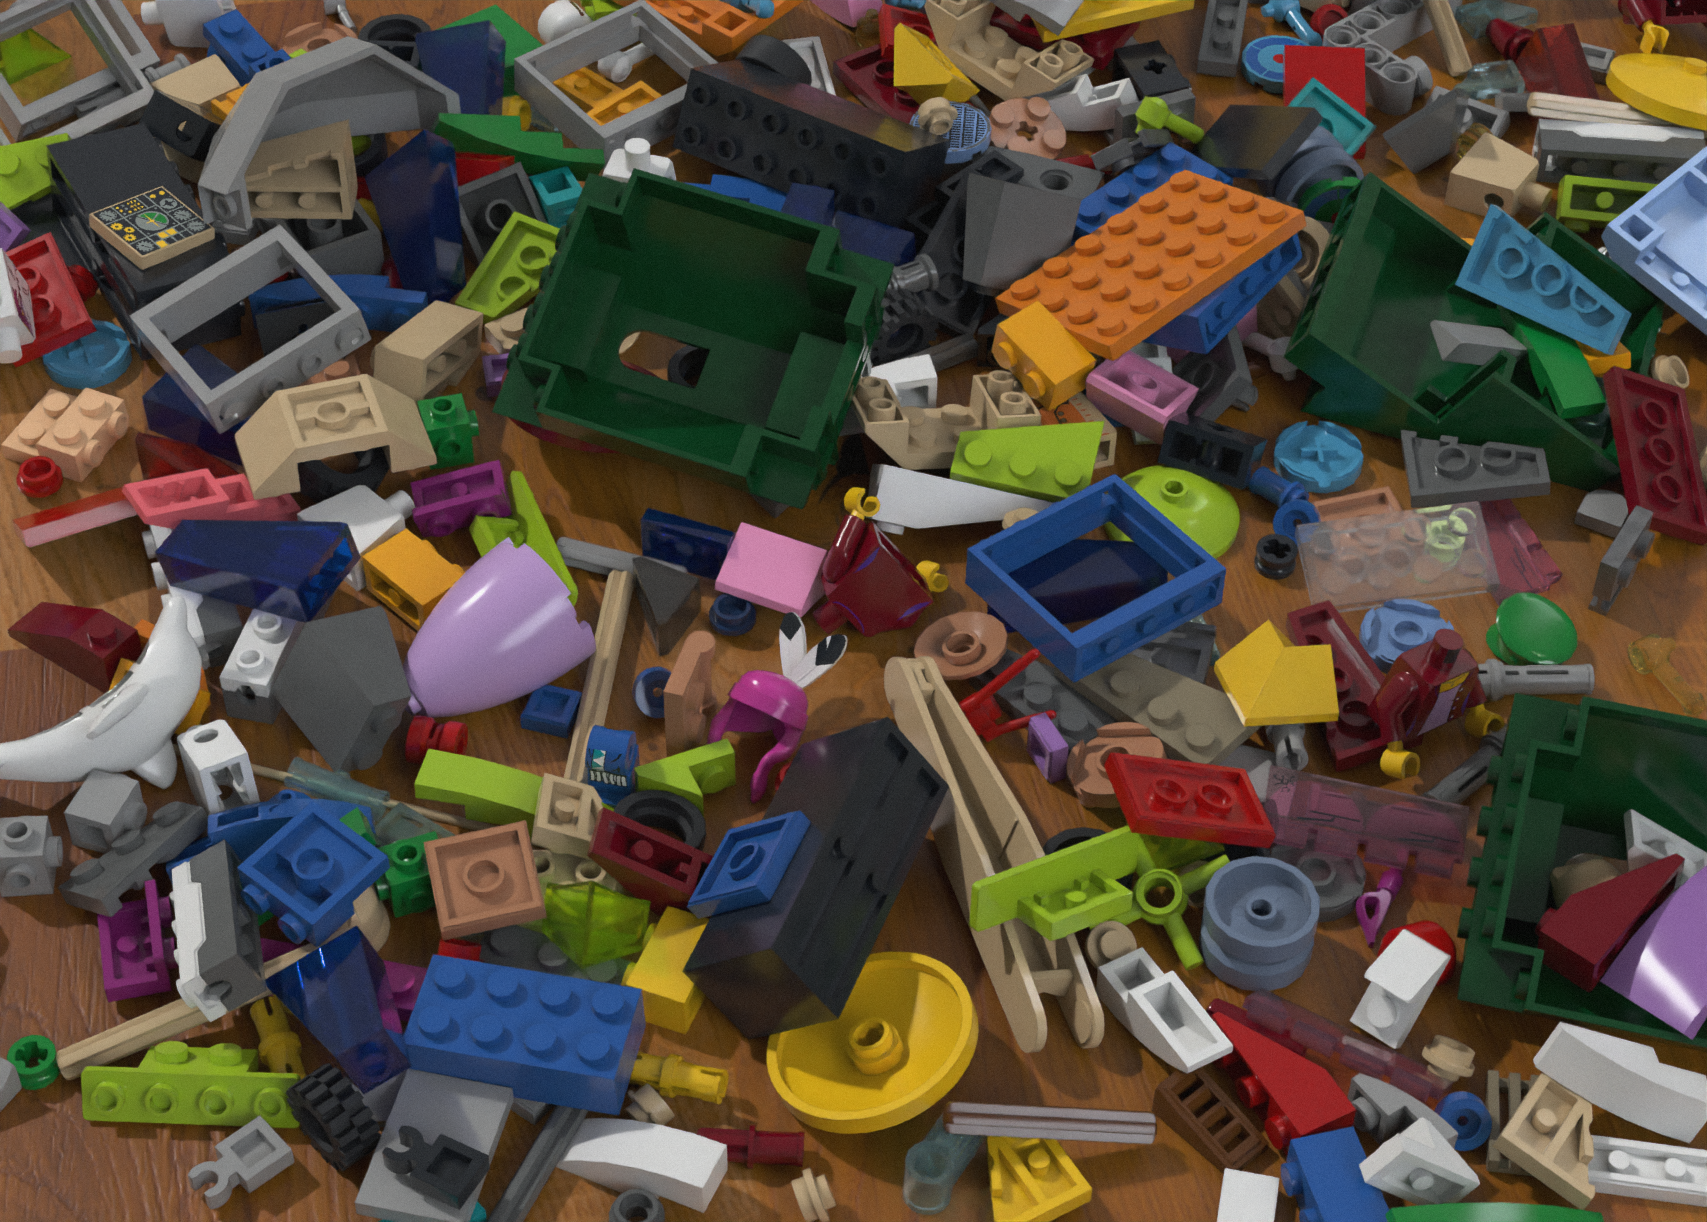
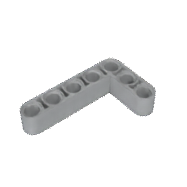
M1377 0L1325 29L1322 46L1365 48V101L1386 114L1402 115L1411 110L1417 71L1412 65L1392 52L1433 30L1423 0ZM1448 0L1453 15L1456 17L1460 14L1462 0Z

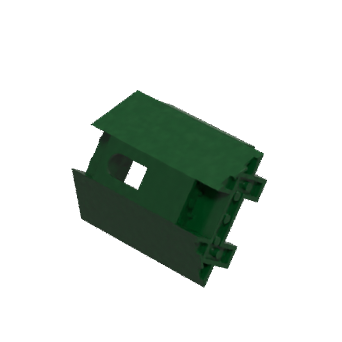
M633 168L628 183L589 173L574 211L570 214L566 226L563 225L557 234L555 250L557 252L553 255L550 265L547 264L542 271L539 281V290L541 291L538 293L534 305L530 304L526 310L523 319V330L525 331L520 336L518 344H514L509 352L506 368L509 371L492 412L803 510L808 503L811 490L816 491L827 477L828 471L826 470L828 465L835 466L840 459L837 440L861 376H870L873 363L870 360V352L874 341L879 337L885 306L881 305L891 281L894 264L843 249L840 229L636 168ZM646 332L709 351V355L696 388L693 389L627 368L619 357L621 344L628 336L634 333Z
M1515 693L1501 756L1491 755L1485 785L1493 787L1489 807L1481 806L1476 836L1485 838L1481 858L1472 856L1466 887L1476 888L1474 899L1470 908L1462 907L1456 938L1465 939L1457 1000L1707 1052V1018L1692 1040L1600 981L1588 993L1562 975L1554 973L1551 968L1542 963L1544 950L1537 949L1539 937L1535 935L1536 926L1545 912L1550 908L1557 910L1553 900V886L1550 881V873L1554 868L1564 866L1568 860L1580 854H1592L1627 862L1624 814L1630 809L1707 853V720L1583 696L1579 704L1576 705Z

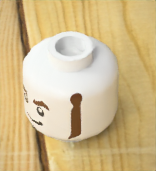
M559 0L550 4L542 12L538 20V32L541 39L547 44L593 22V20L575 2Z

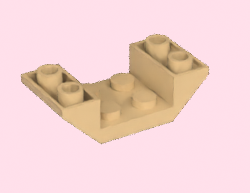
M926 0L924 5L939 49L965 75L1005 101L1054 90L1091 67L1095 60L1084 53L1079 45L1064 39L1059 40L1039 53L1031 48L1020 45L1008 37L1004 30L989 24L996 7L989 0Z
M1001 370L992 371L987 375H973L969 407L958 404H948L942 408L921 409L915 406L901 407L888 380L873 376H866L860 379L851 403V407L864 433L903 469L907 470L951 468L959 435L962 431L1038 426L1041 422V414L1030 396L1026 393L1022 383L1012 373Z
M368 374L275 391L235 434V442L254 500L300 491L297 463L320 460L330 456L366 451L382 446L392 473L437 464L435 452L415 401Z

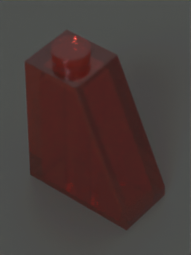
M1574 23L1537 28L1512 67L1513 74L1526 93L1543 92L1600 100Z

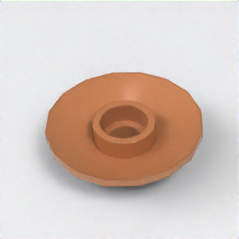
M978 611L958 612L942 617L927 626L916 640L914 655L915 658L920 656L933 658L943 680H964L980 675L996 665L1006 653L1009 639L1004 624L993 615Z

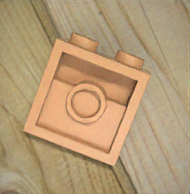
M85 388L78 397L50 389L1 444L4 458L23 463L27 459L36 456L48 457L61 468L63 477L82 483L93 468L100 465L104 455L115 442L126 434L130 424L124 399L89 388Z

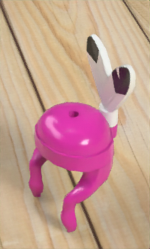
M789 612L784 616L779 631L783 675L765 670L748 671L741 676L738 682L733 684L727 694L730 698L710 723L707 744L720 741L723 734L727 731H773L778 743L763 756L751 778V801L754 804L765 794L768 774L776 763L784 762L791 757L800 743L803 732L806 730L808 699L803 689L819 679L842 658L848 643L845 635L836 634L824 638L807 653L805 627L795 612Z

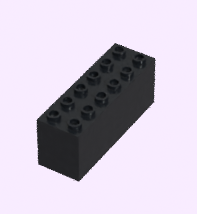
M737 59L691 68L673 147L879 231L887 232L904 227L905 217L935 200V186L940 181L950 140L748 61Z
M142 123L46 145L54 213L89 271L93 274L100 292L141 360L154 358L143 345L129 316L230 255L224 236L221 232H215L214 239L164 262L141 270L90 227L89 214L163 186L203 219L202 208L200 209L197 205L191 186L189 184L184 185L180 179L178 167L174 161H169L165 156L161 140L153 138L146 125ZM242 299L172 342L171 345L178 352L242 335L241 317L246 314L244 300Z
M889 717L801 744L762 820L800 810L812 822L771 900L712 915L682 971L749 1040L839 1019L949 788L947 782Z

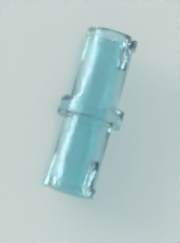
M300 757L293 759L287 773L293 774V776H286L284 781L285 787L294 788L319 799L344 801L370 807L375 822L380 821L387 808L382 803L389 802L390 798L388 791H382L350 778L349 772L341 769L333 772L304 761Z

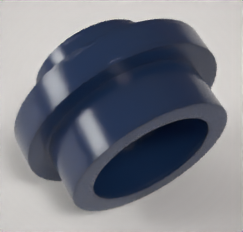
M724 593L718 596L709 610V623L720 634L726 636L742 635L750 631L755 625L756 610L750 601Z

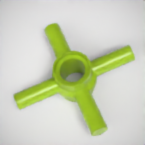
M1139 834L1137 866L1135 870L1139 879L1133 888L1132 908L1130 911L1110 918L1107 921H1116L1126 926L1142 918L1148 923L1163 925L1185 970L1188 971L1204 963V959L1182 915L1188 905V895L1208 885L1214 873L1230 862L1227 855L1224 854L1178 876L1172 871L1157 869ZM1156 887H1167L1175 893L1173 901L1163 908L1152 907L1146 902L1147 895ZM1097 923V924H1095V925L1089 926V929L1091 930L1093 927H1095L1096 925H1098V924H1100V923Z

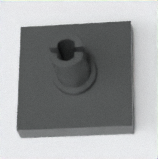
M1236 325L1208 354L1189 351L1172 369L1174 375L1199 388L1196 397L1185 413L1214 422L1230 405L1242 412H1246L1250 409L1249 405L1253 406L1258 399V389L1256 386L1251 385L1253 382Z

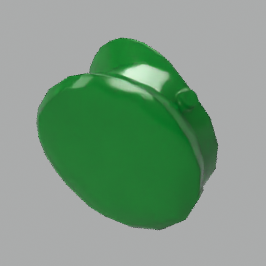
M1527 592L1515 593L1504 599L1497 609L1496 623L1491 625L1486 633L1487 645L1491 651L1508 663V665L1513 666L1562 665V663L1572 657L1578 646L1577 631L1568 615L1549 599Z

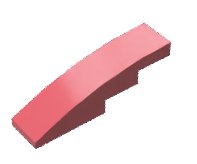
M208 468L124 484L122 490L144 524L176 530L206 532L241 531L253 524H266L274 527L297 523V513L301 512V508L290 493L254 500L248 479L244 473L215 479Z

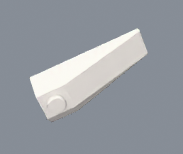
M872 464L868 497H877L880 501V509L875 515L866 518L878 520L877 527L881 531L903 535L904 527L920 529L1003 520L1006 513L1018 508H1031L1040 512L1053 503L885 464Z

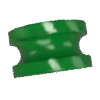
M42 1035L22 1037L8 1051L7 1061L16 1067L23 1089L38 1090L45 1088L53 1083L59 1075L60 1069L56 1060V1048L49 1038ZM41 1057V1059L37 1060L38 1066L26 1067V1065L30 1066L29 1059Z

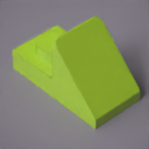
M726 738L635 767L636 792L645 790L669 791L685 797L699 809L704 817L703 795L716 793L736 784L735 751Z

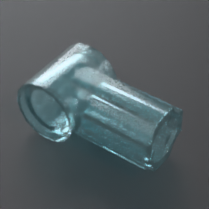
M942 1113L923 1142L915 1144L908 1150L906 1155L902 1188L903 1200L906 1205L913 1211L924 1215L943 1211L950 1203L953 1186L986 1139V1136L946 1133L944 1131Z

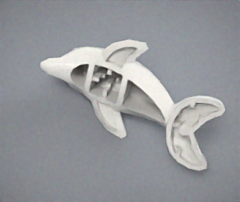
M178 595L167 600L143 652L136 663H133L130 667L129 672L111 690L104 693L89 706L87 705L79 710V713L48 730L25 739L0 743V779L46 783L82 782L86 780L94 768L112 774L132 770L141 778L162 789L170 787L177 772V758L171 737L193 705L200 689L202 659L197 644L187 629V606L185 599Z

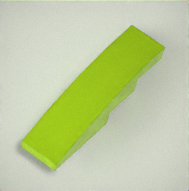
M428 749L414 783L416 798L465 805L467 820L500 825L526 820L531 842L538 793L543 777L480 758ZM603 802L601 803L603 807L614 811L615 808Z

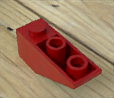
M1220 1012L1212 1014L1213 1021L1233 1044V1051L1212 1062L1218 1069H1224L1235 1084L1240 1101L1246 1108H1253L1264 1123L1266 1134L1276 1149H1283L1286 1155H1288L1291 1139L1353 1126L1356 1109L1326 1069Z

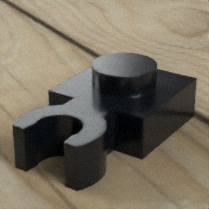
M401 1126L398 1130L400 1144L410 1149L405 1152H396L391 1148L385 1147L382 1151L385 1167L396 1174L411 1173L410 1180L413 1189L460 1210L489 1171V1155L443 1134H440L435 1142L430 1145L424 1142L422 1134L416 1128Z

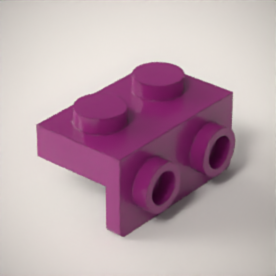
M500 460L411 482L415 508L412 509L413 520L424 538L429 536H446L456 529L471 526L475 515L496 518L512 515L504 468Z
M155 879L144 881L146 899L121 903L123 907L112 917L97 913L104 989L108 1002L172 991L170 969L179 968L174 957V950L177 949L174 937L166 938L165 928L172 927V921H174L170 897H159Z

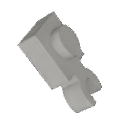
M258 1116L214 1146L218 1161H207L196 1165L188 1173V1179L194 1191L200 1189L206 1183H216L214 1187L204 1193L207 1206L212 1210L225 1204L231 1196L232 1189L238 1184H241L248 1193H251L295 1161L292 1149L261 1116Z

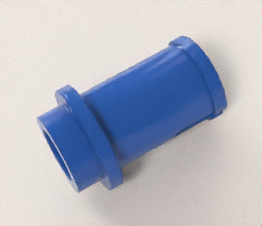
M1265 466L1257 469L1249 482V490L1252 493L1258 494L1277 505L1278 509L1291 500H1309V493L1305 491L1302 483L1298 481L1291 483Z

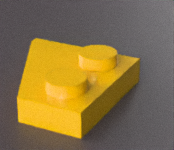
M986 1136L985 1144L994 1222H1050L1091 1201L1092 1187L1057 1140Z

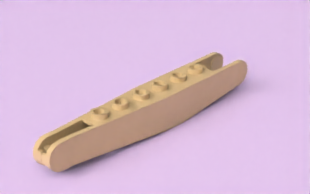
M929 656L908 659L892 657L888 660L885 667L884 689L897 726L949 785L930 827L942 864L969 926L971 890L974 882L1045 856V853L1026 814L945 684L933 658ZM1018 918L980 932L969 926L1012 1032L1022 1051L1025 1053L1040 1052L1045 1045L1047 1039V1020L1038 995L1043 992L1056 996L1078 1046L1083 1049L1099 1046L1104 1036V1013L1074 933L1061 939L1049 941Z

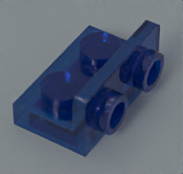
M648 508L641 518L642 556L681 565L687 569L688 573L716 580L735 538V532Z

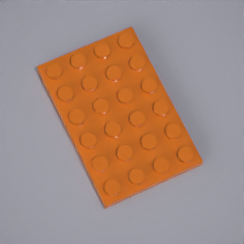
M1184 170L1172 175L1169 181L1153 192L1141 196L1138 202L1120 214L1110 217L1107 223L1089 235L1079 238L1073 246L1058 256L1045 261L1042 267L1024 279L1015 281L1008 290L995 298L998 311L1003 315L1011 317L1038 300L1086 350L1114 361L1305 228L1307 225L1304 211Z

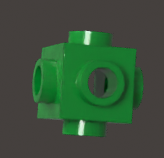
M462 393L417 401L420 417L437 460V464L429 465L430 470L475 462L472 437L479 436V426L475 410H466Z
M436 831L409 839L397 840L389 845L377 848L388 856L390 868L373 883L379 901L388 899L395 918L411 913L424 912L436 906L423 843L438 839Z

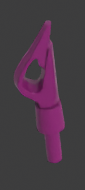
M1398 851L1390 870L1382 873L1376 892H1367L1357 899L1356 915L1370 949L1374 946L1375 937L1380 931L1392 901L1395 900L1403 885L1404 880L1401 874L1409 858V855L1404 851ZM1365 908L1373 910L1374 914L1371 919L1368 918Z

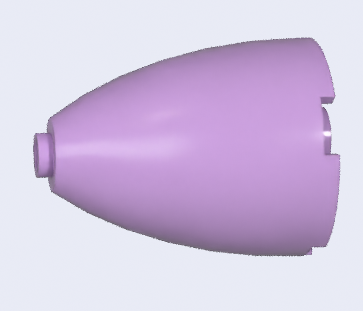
M509 537L504 539L472 565L434 607L418 631L402 665L412 696L405 708L410 715L414 716L419 713L420 715L433 718L457 716L482 711L510 702L556 680L595 653L596 642L592 629L584 620L578 624L576 611L567 598L571 592L554 570L528 545L524 543L519 548H515Z

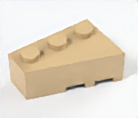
M349 119L260 143L244 174L251 218L352 219L358 184Z
M438 300L434 301L380 343L376 344L370 357V366L374 369L373 378L413 399L417 409V401L440 397L448 385L455 387L458 385L480 354L483 313Z

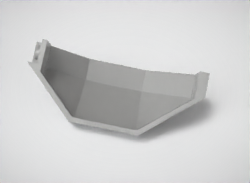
M349 36L255 73L213 136L198 182L204 224L221 220L246 230L253 227L244 174L261 142L348 119L351 136L414 129L429 131L438 113L461 114L459 94L378 45Z

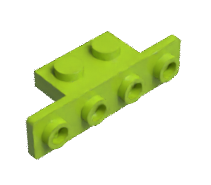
M512 471L506 482L512 515L502 518L475 515L469 528L481 558L508 537L513 542V547L519 548L525 543L554 570L571 592L567 598L574 607L578 598L577 586L566 567L562 554L558 550L548 524L543 518L523 473Z
M1129 825L974 882L971 890L969 926L980 932L1018 918L1049 941H1054L1130 911L1132 908L1133 892L1117 882L1116 879L1135 872L1139 834L1132 833Z
M167 1041L151 1046L138 1068L86 1066L81 1073L83 1118L88 1121L245 1126L258 1116H261L270 1127L297 1128L300 1122L296 1121L291 1113L294 1110L288 1105L287 1099L289 1097L286 1095V1091L300 1081L301 1077L298 1074L257 1072L258 1050L242 1049L239 1045L233 1043L216 1044L210 1048L188 1047L187 1044L180 1041Z

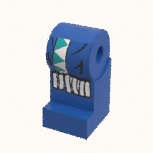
M594 725L589 735L585 755L588 785L595 788L604 804L613 808L617 806L619 801L636 792L634 768L640 766L639 746L636 742V733L634 731H618Z

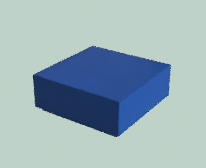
M548 684L533 691L520 717L521 728L568 738L577 719L582 692Z

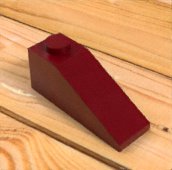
M41 602L8 629V634L11 638L103 693L109 691L120 659L124 658L136 662L142 653L138 630L103 609Z
M605 807L598 813L587 853L590 859L660 917H662L667 906L692 913L687 908L688 902L713 858L710 854Z
M1675 853L1574 893L1568 897L1558 910L1554 908L1548 909L1535 929V935L1539 937L1537 949L1544 950L1542 963L1590 993L1639 928L1679 888L1685 858Z

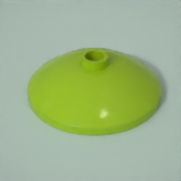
M1168 465L1146 467L1121 478L1213 558L1217 559L1223 555L1234 543L1239 529V509L1234 497L1221 483ZM1109 521L1103 524L1109 539L1123 553L1139 562L1163 568L1113 523Z

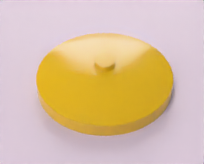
M1657 53L1624 54L1611 61L1606 76V84L1610 91L1619 99L1659 119L1707 131V63L1705 61Z
M911 952L869 954L839 1019L770 1035L766 1060L768 1073L782 1103L789 1112L807 1125L820 1130L841 1134L868 1133L883 1130L921 1114L943 1098L959 1081L969 1066L977 1045L979 1032L977 1012L961 978L944 963L934 958Z

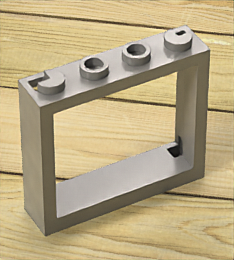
M95 0L140 70L144 72L148 67L158 68L160 63L159 57L121 0ZM107 67L23 106L0 72V118L17 142L75 115L74 107L76 105H81L121 86Z
M17 0L9 7V10L0 13V42L71 10L127 95L41 138L68 133L71 139L114 130L120 124L124 127H129L141 120L154 90L95 0ZM0 127V146L11 144Z
M638 0L514 59L515 91L579 148L603 149L605 159L603 169L606 168L613 151L624 149V145L629 139L642 138L647 140L650 146L676 134L687 84L600 126L553 85L552 82L637 41H641L687 82L691 68L718 63L645 0Z
M280 224L129 316L145 348L219 434H222L255 413L275 391L294 388L372 339L360 309ZM294 268L335 313L210 390L171 343Z

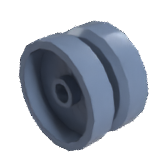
M1317 126L1272 180L1256 179V183L1260 193L1265 198L1297 209L1298 201L1305 191L1320 180L1331 178V181L1343 180L1342 176L1355 177L1362 180L1364 174L1360 165L1350 154L1344 151L1342 144L1324 127Z
M1251 856L1233 860L1217 870L1206 886L1204 909L1199 931V951L1206 967L1221 981L1242 990L1266 992L1283 988L1301 977L1311 960L1314 935L1319 920L1320 897L1312 881L1295 866L1276 858Z

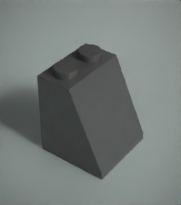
M970 173L967 185L963 279L978 284L976 292L997 297L1003 293V290H1008L1015 281L1024 279L1042 267L1045 261L1058 256L1070 248L1081 199Z
M381 606L306 622L270 691L336 774L356 769L366 770L380 760L384 745L392 731L400 724L402 720L401 715L412 697L387 614Z

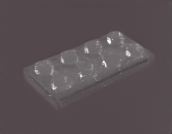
M1479 501L1297 525L1295 530L1296 542L1311 605L1330 600L1338 613L1383 607L1384 602L1394 599H1413L1422 602L1496 592L1500 585Z

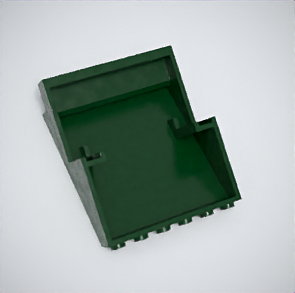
M1369 172L1344 196L1283 357L1312 378L1300 411L1401 439V430L1417 432V438L1440 441L1441 435L1458 437L1459 444L1483 446L1490 441L1543 448L1550 481L1588 492L1597 490L1607 481L1610 483L1616 481L1621 476L1603 377H1595L1606 400L1603 413L1561 419L1557 414L1550 395H1541L1533 373H1524L1520 362L1516 363L1517 358L1503 348L1484 365L1442 360L1430 323L1433 320L1501 328L1507 332L1497 304L1455 285L1472 246ZM1544 212L1526 229L1632 314L1620 338V342L1631 352V368L1626 370L1650 377L1647 372L1650 361L1657 350L1654 346L1657 334L1664 323L1661 318L1665 302L1611 259L1547 212Z

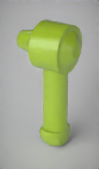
M1145 96L1135 113L1138 121L1135 133L1142 129H1162L1164 127L1195 144L1203 139L1204 130L1171 113L1172 111L1168 108L1166 102L1158 97Z

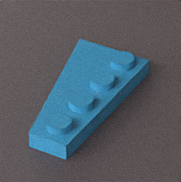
M1491 204L1455 285L1609 355L1614 354L1632 315L1509 214L1494 204Z

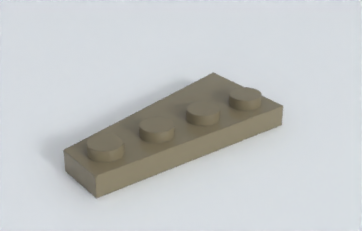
M1130 653L1075 683L1054 665V675L1119 722H1134L1148 727L1152 736L1159 737L1166 755L1172 760L1219 765L1261 727H1244L1226 693Z

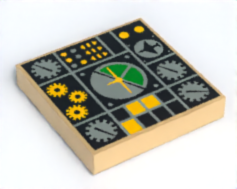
M163 186L89 214L90 227L141 270L171 259L215 238V228L208 223L204 224V220Z

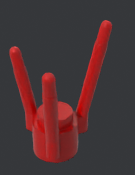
M1031 649L981 690L958 702L959 707L977 736L982 734L988 743L1002 734L1029 727L1031 717L1044 713H1036L997 724L996 719L1003 716V713L993 696L995 692L1040 656L1038 649ZM1054 710L1045 711L1050 720L1056 718L1057 714Z

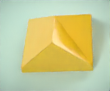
M902 23L895 27L894 87L907 92L920 106L925 101L936 97L964 103L980 91L928 36Z
M1268 619L1215 662L1214 672L1244 727L1338 721L1339 708L1331 644L1295 646Z

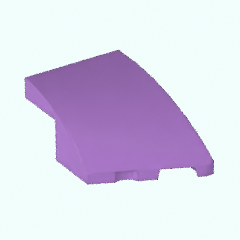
M1707 866L1689 878L1653 912L1616 957L1600 981L1692 1040L1707 1018Z

